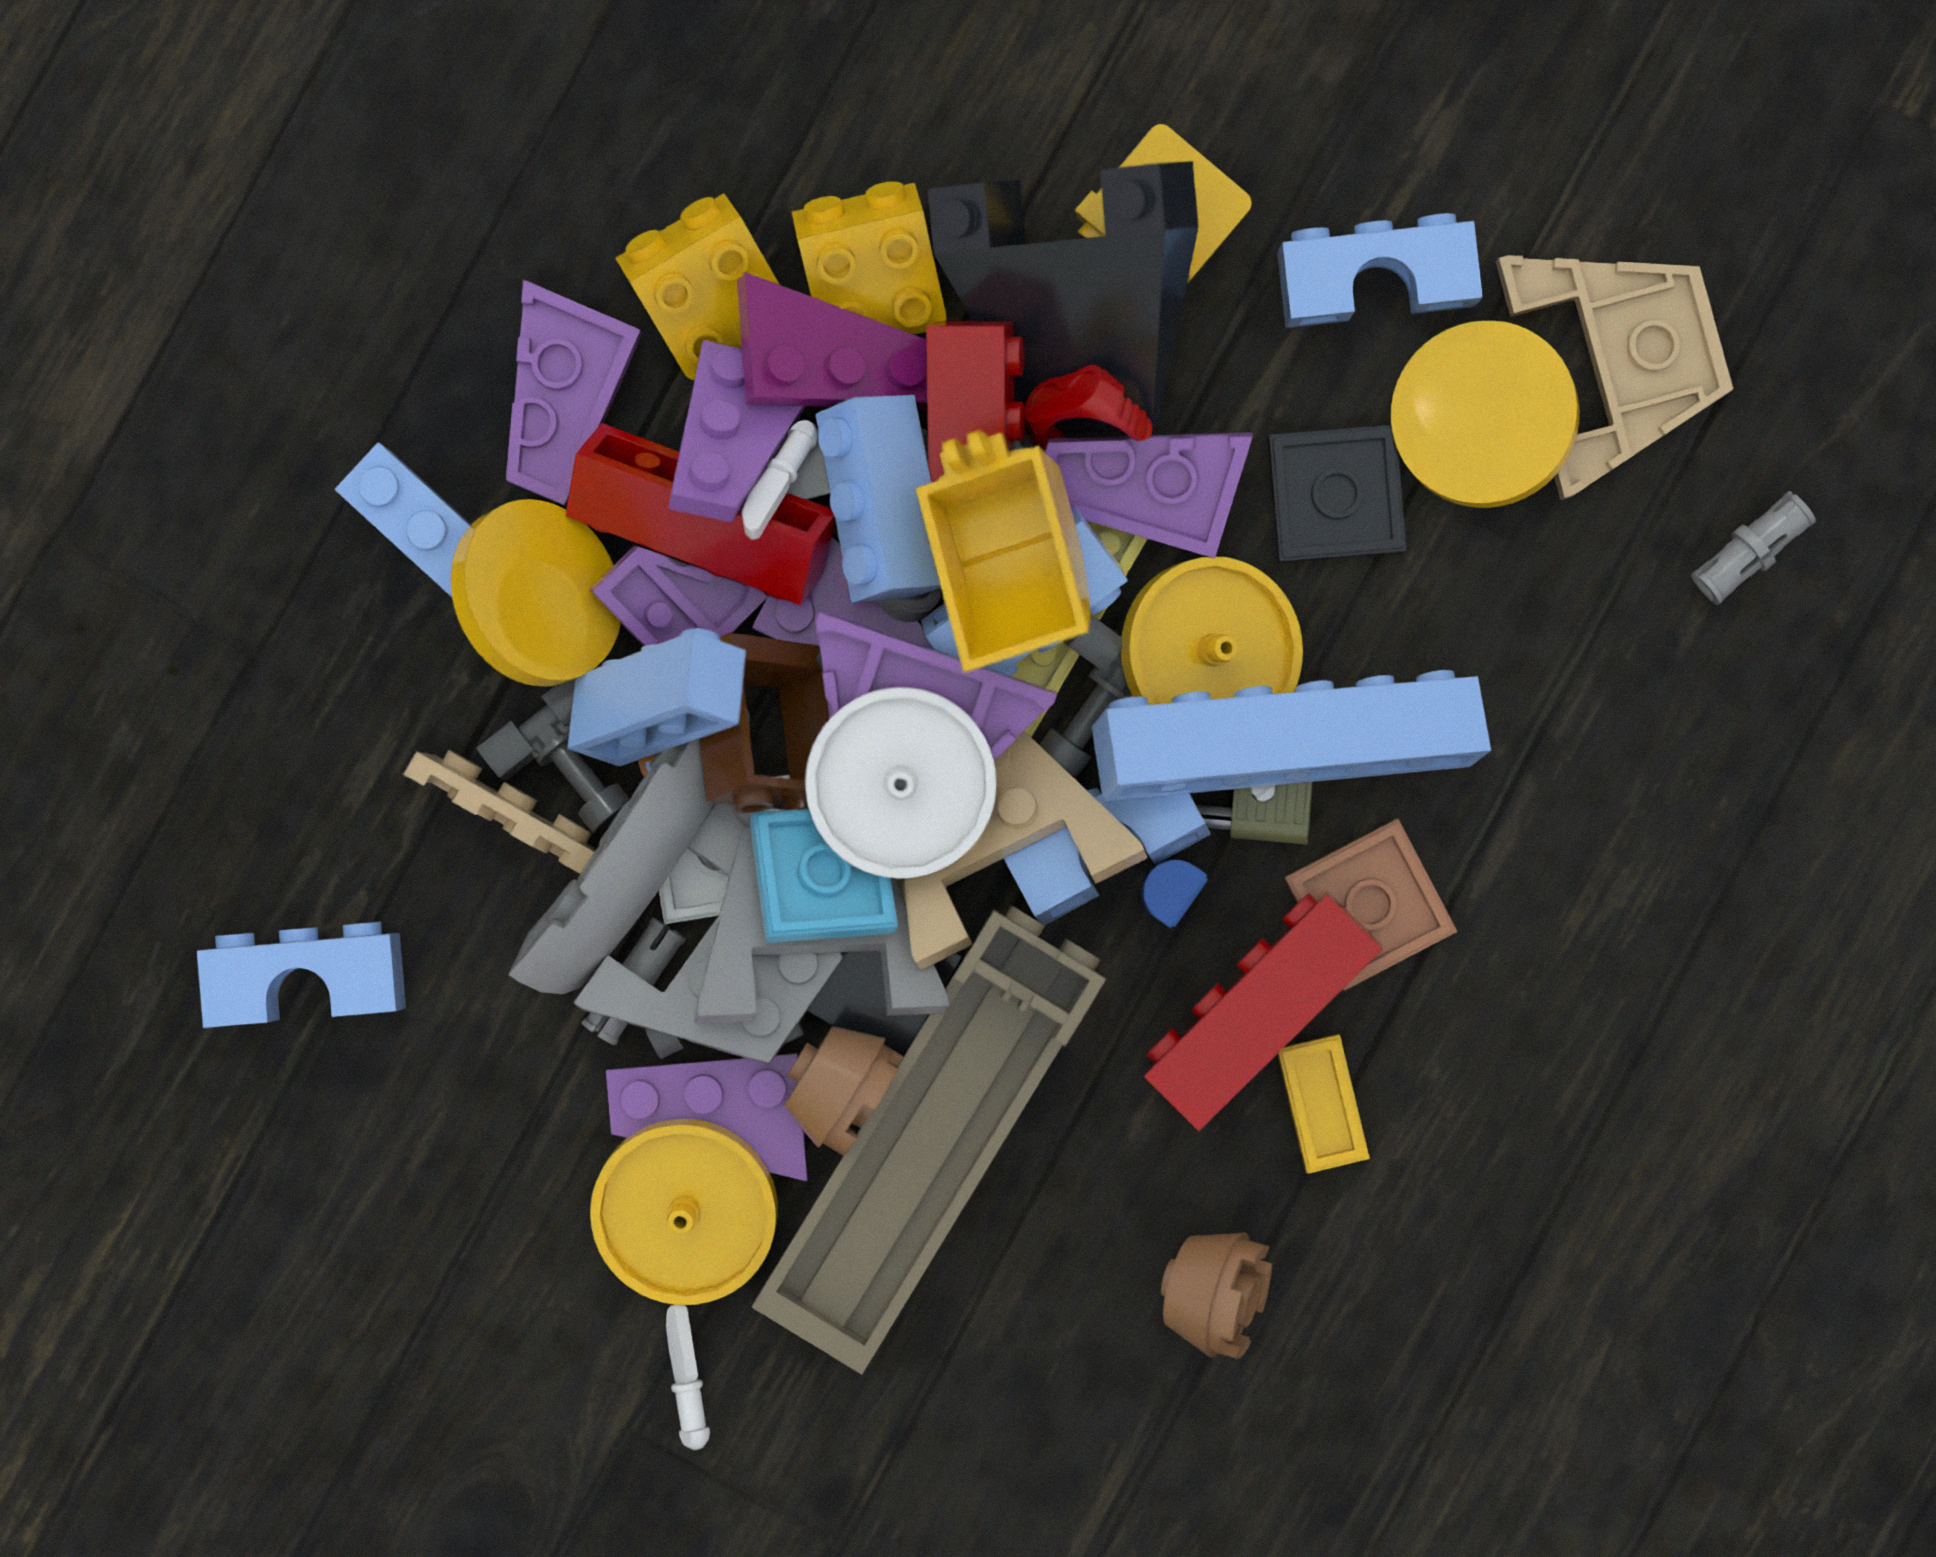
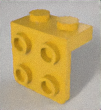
M1159 124L1147 133L1120 167L1193 161L1199 228L1188 284L1249 212L1251 198L1242 188L1170 127ZM1100 189L1095 194L1091 190L1075 209L1077 219L1083 223V226L1078 230V233L1083 238L1106 236L1102 191Z
M894 181L884 182L870 187L865 195L843 200L835 196L820 197L805 204L804 209L792 212L811 297L913 335L926 332V326L932 323L946 321L945 307L924 212L915 183L903 185L900 182Z
M724 193L715 199L706 197L695 201L684 209L680 215V220L660 232L658 230H650L638 235L626 246V252L615 258L684 374L691 380H695L703 340L742 348L737 289L739 277L746 272L779 284L741 216Z

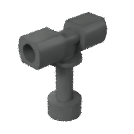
M1091 614L1089 631L1065 639L1063 642L1095 665L1088 676L1097 682L1098 685L1062 734L1050 728L1039 743L1059 765L1076 778H1078L1092 758L1083 750L1093 735L1092 725L1106 709H1109L1111 702L1133 697L1127 685L1122 667V637Z
M575 679L566 683L555 685L541 697L547 705L523 724L518 726V724L511 720L476 749L495 774L504 781L510 779L534 759L540 766L554 762L586 803L580 809L578 815L594 835H598L609 828L623 805L630 801V797L619 783L612 784L606 788L578 752L567 749Z

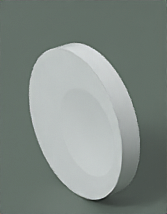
M891 687L875 690L852 700L836 712L825 724L812 747L808 759L805 782L806 797L812 819L819 833L840 857L853 866L875 875L889 878H913L927 875L949 866L963 856L978 840L989 821L994 806L996 770L992 753L983 733L972 718L959 706L927 690L911 687Z

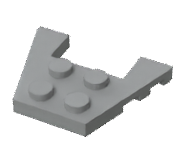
M716 803L687 848L729 876L738 839L745 825L729 804ZM719 914L665 992H660L607 955L574 1004L583 1011L621 1020L634 1026L651 1031L655 1030L689 1040L692 1043L769 1065L842 962L843 956L840 952L752 955L757 1015L754 1020L695 1023L694 1012L706 973L705 969L718 926Z
M743 827L738 839L720 910L718 926L705 969L706 973L694 1012L695 1023L754 1020L757 1015L752 955L880 951L887 1016L944 1013L949 1007V997L934 964L920 970L912 957L907 905L895 878H891L898 927L893 934L766 943L750 827Z

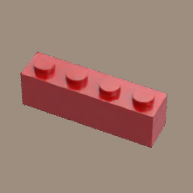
M937 321L926 326L928 468L931 483L945 475L940 453L943 452L942 443L957 438L963 445L968 444L967 434L981 429L987 436L1002 433L1005 436L1008 450L1011 452L1015 450V440H1023L1025 433V408L1023 402H1014V376L1023 375L1025 359L1023 337H1014L1013 321Z
M603 423L600 424L576 452L566 516L588 524L597 531L612 533L646 546L655 553L670 555L699 566L715 576L728 577L757 588L773 598L788 600L799 605L803 603L824 573L835 524V516L832 509L786 493L761 536L751 540L744 531L742 509L732 523L668 509L680 452Z
M1328 891L1318 900L1309 892L1300 899L1281 919L1289 929L1272 946L1264 938L1259 940L1236 964L1244 973L1227 990L1219 983L1215 984L1191 1009L1198 1019L1181 1036L1171 1028L1146 1053V1056L1153 1064L1147 1069L1144 1077L1198 1131L1382 951V944Z

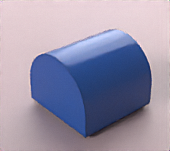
M1166 860L1154 865L1146 873L1141 884V899L1144 907L1150 915L1165 926L1175 927L1207 882V874L1191 863L1181 860Z

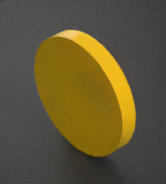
M1474 321L1454 326L1434 336L1408 361L1394 390L1391 405V426L1395 444L1404 463L1422 485L1432 493L1463 506L1476 508L1499 507L1515 503L1536 493L1554 478L1563 467L1571 453L1578 432L1579 400L1575 384L1564 361L1544 339L1530 330L1515 324L1501 321Z
M525 499L512 501L479 517L461 537L455 550L451 568V592L454 608L461 627L470 643L485 661L503 675L515 681L533 686L545 687L566 683L593 670L606 658L616 641L621 625L589 591L614 566L613 562L596 534L585 523L567 517L566 509L541 500Z
M1216 556L1215 558L1202 557L1184 561L1163 570L1153 577L1138 593L1127 613L1123 626L1121 661L1124 676L1132 696L1146 697L1149 705L1172 703L1173 697L1195 691L1209 692L1211 700L1234 698L1233 694L1236 691L1254 686H1269L1272 688L1273 694L1292 693L1295 691L1301 673L1303 659L1302 635L1291 603L1270 577L1250 564L1236 559Z
M685 1118L670 1119L648 1125L636 1131L618 1145L609 1156L598 1176L592 1193L590 1209L591 1228L595 1243L603 1260L610 1270L629 1288L643 1296L663 1303L674 1305L702 1304L720 1299L744 1285L759 1269L769 1252L776 1231L778 1219L777 1194L774 1182L764 1161L740 1136L708 1121Z

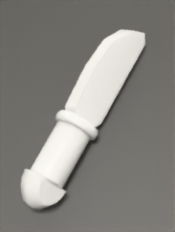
M802 420L791 427L788 431V438L777 456L768 462L766 471L750 491L742 509L745 534L751 540L761 536L790 488L789 484L796 481L797 471L809 451L815 448L818 442V429L812 422Z
M672 1305L667 1310L666 1331L676 1382L672 1384L671 1390L676 1395L681 1426L679 1435L684 1446L698 1450L704 1447L710 1436V1429L706 1427L700 1390L703 1383L702 1380L697 1379L698 1372L687 1308L685 1305Z

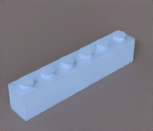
M1438 670L1418 676L1416 678L1417 682L1395 683L1393 676L1380 675L1362 679L1356 682V687L1334 689L1332 681H1314L1297 686L1295 692L1273 694L1272 688L1269 686H1254L1236 691L1233 694L1234 698L1211 700L1209 692L1195 691L1177 695L1172 698V703L1149 705L1146 697L1119 699L1111 702L1109 709H1106L1092 725L1103 801L1471 767L1491 751L1478 676L1455 678L1454 671Z

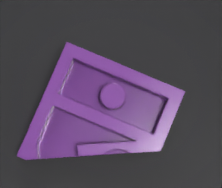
M635 545L589 589L643 647L651 644H660L681 636V632L687 629H706L722 637L732 633L768 597L762 590L726 577L715 576L704 569Z

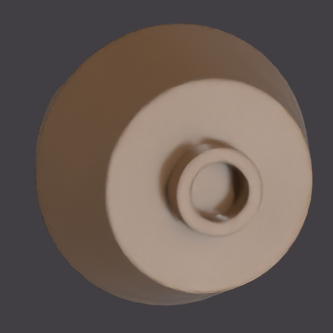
M832 1026L818 1048L806 1043L787 1074L788 1077L796 1081V1084L783 1106L817 1148L823 1143L842 1156H845L857 1139L858 1135L855 1133L858 1128L864 1125L872 1111L874 1112L899 1070L897 1067L904 1058V1056L883 1044L886 1039L885 1037Z
M1247 1233L1194 1235L1188 1237L1179 1250L1176 1259H1171L1163 1276L1161 1294L1165 1297L1163 1308L1165 1325L1210 1358L1215 1357L1218 1353L1235 1359L1241 1358L1251 1343L1250 1337L1241 1335L1243 1328L1249 1326L1256 1311L1263 1312L1271 1280L1272 1263L1262 1261L1261 1259L1266 1257L1270 1247L1250 1241Z

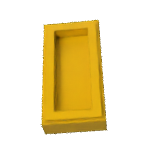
M1337 1033L1285 1046L1277 1055L1306 1173L1309 1174L1370 1159L1340 1034Z

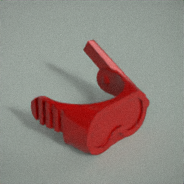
M1088 365L1076 372L1043 381L1032 391L1024 405L1025 427L1035 446H1039L1044 452L1046 451L1049 439L1066 438L1053 424L1067 418H1091L1109 423L1124 431L1137 442L1149 439L1152 434V424L1150 418L1146 417V412L1140 410L1137 404L1131 403L1129 398L1123 397L1124 385L1097 365Z

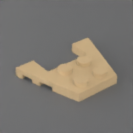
M1511 255L1500 257L1495 262L1510 317L1571 300L1575 301L1609 426L1576 436L1568 459L1554 477L1560 500L1575 495L1733 390L1700 266L1632 262L1611 264L1579 262V259L1555 258L1554 260L1524 259L1523 256Z
M1025 731L998 758L994 759L996 770L994 806L984 831L974 845L958 860L939 871L923 876L904 878L911 954L920 970L973 945L946 889L948 885L1063 828L1069 830L1095 884L1148 858L1141 842Z

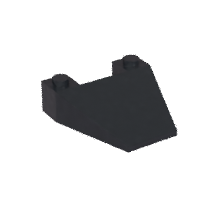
M1193 161L1100 169L1106 235L1101 237L1026 244L1020 180L983 182L927 189L934 255L971 320L1013 321L1014 337H1023L1025 353L1024 371L1022 376H1014V395L1018 402H1023L1025 405L1032 391L1047 379L1076 372L1088 365H1097L1124 385L1123 397L1129 398L1131 403L1137 404L1140 410L1146 412V417L1150 418L1152 428L1158 427L1199 228ZM1067 418L1053 424L1062 435L1121 430L1109 423L1091 418Z

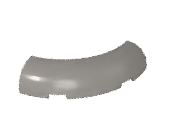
M747 710V718H748V726H749V734H750V718H749V712H748V710ZM699 738L654 754L650 761L651 770L641 781L630 801L623 805L601 838L599 847L586 863L578 880L573 879L569 882L551 907L528 932L508 974L509 976L540 992L565 994L581 988L599 968L607 955H610L666 881L715 803L706 801Z

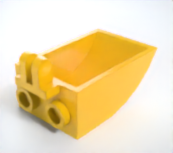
M981 429L967 434L968 444L963 445L957 438L943 442V452L940 453L945 475L935 482L916 488L963 673L1087 633L1090 625V596L1086 569L1060 466L1039 446L1009 452L1005 436L1002 433L987 436Z

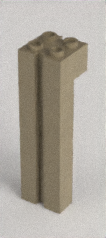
M1012 905L1005 916L994 909L990 913L973 941V945L970 946L945 987L949 997V1007L944 1013L929 1014L897 1067L899 1070L874 1112L872 1111L864 1125L859 1128L856 1133L858 1135L857 1139L845 1156H842L752 1305L753 1309L861 1375L1061 1046H1066L1106 980L1105 977L1095 971L1100 959L1066 938L1059 949L1043 940L1039 935L1045 926Z

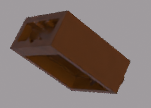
M728 633L720 637V641L746 650L739 724L699 738L706 801L734 804V811L738 813L762 812L771 808L784 810L809 809L805 784L808 759L819 733L830 720L828 701L825 696L823 671L816 662V657L821 652L820 645ZM743 684L779 688L790 779L754 775Z

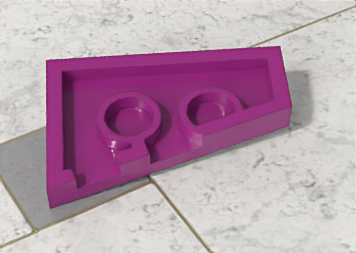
M746 272L739 277L737 289L746 404L833 407L854 397L915 395L917 410H928L927 339Z

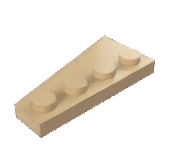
M448 750L444 759L437 755L416 752L404 775L423 786L426 782L435 784L447 791V796L455 804L487 820L492 821L495 819L504 825L502 828L509 832L510 835L544 853L550 851L559 857L558 861L581 874L586 863L597 850L587 843L592 832L561 814L558 815L554 823L532 811L537 800L506 782H503L499 791L477 779L482 768L459 754Z

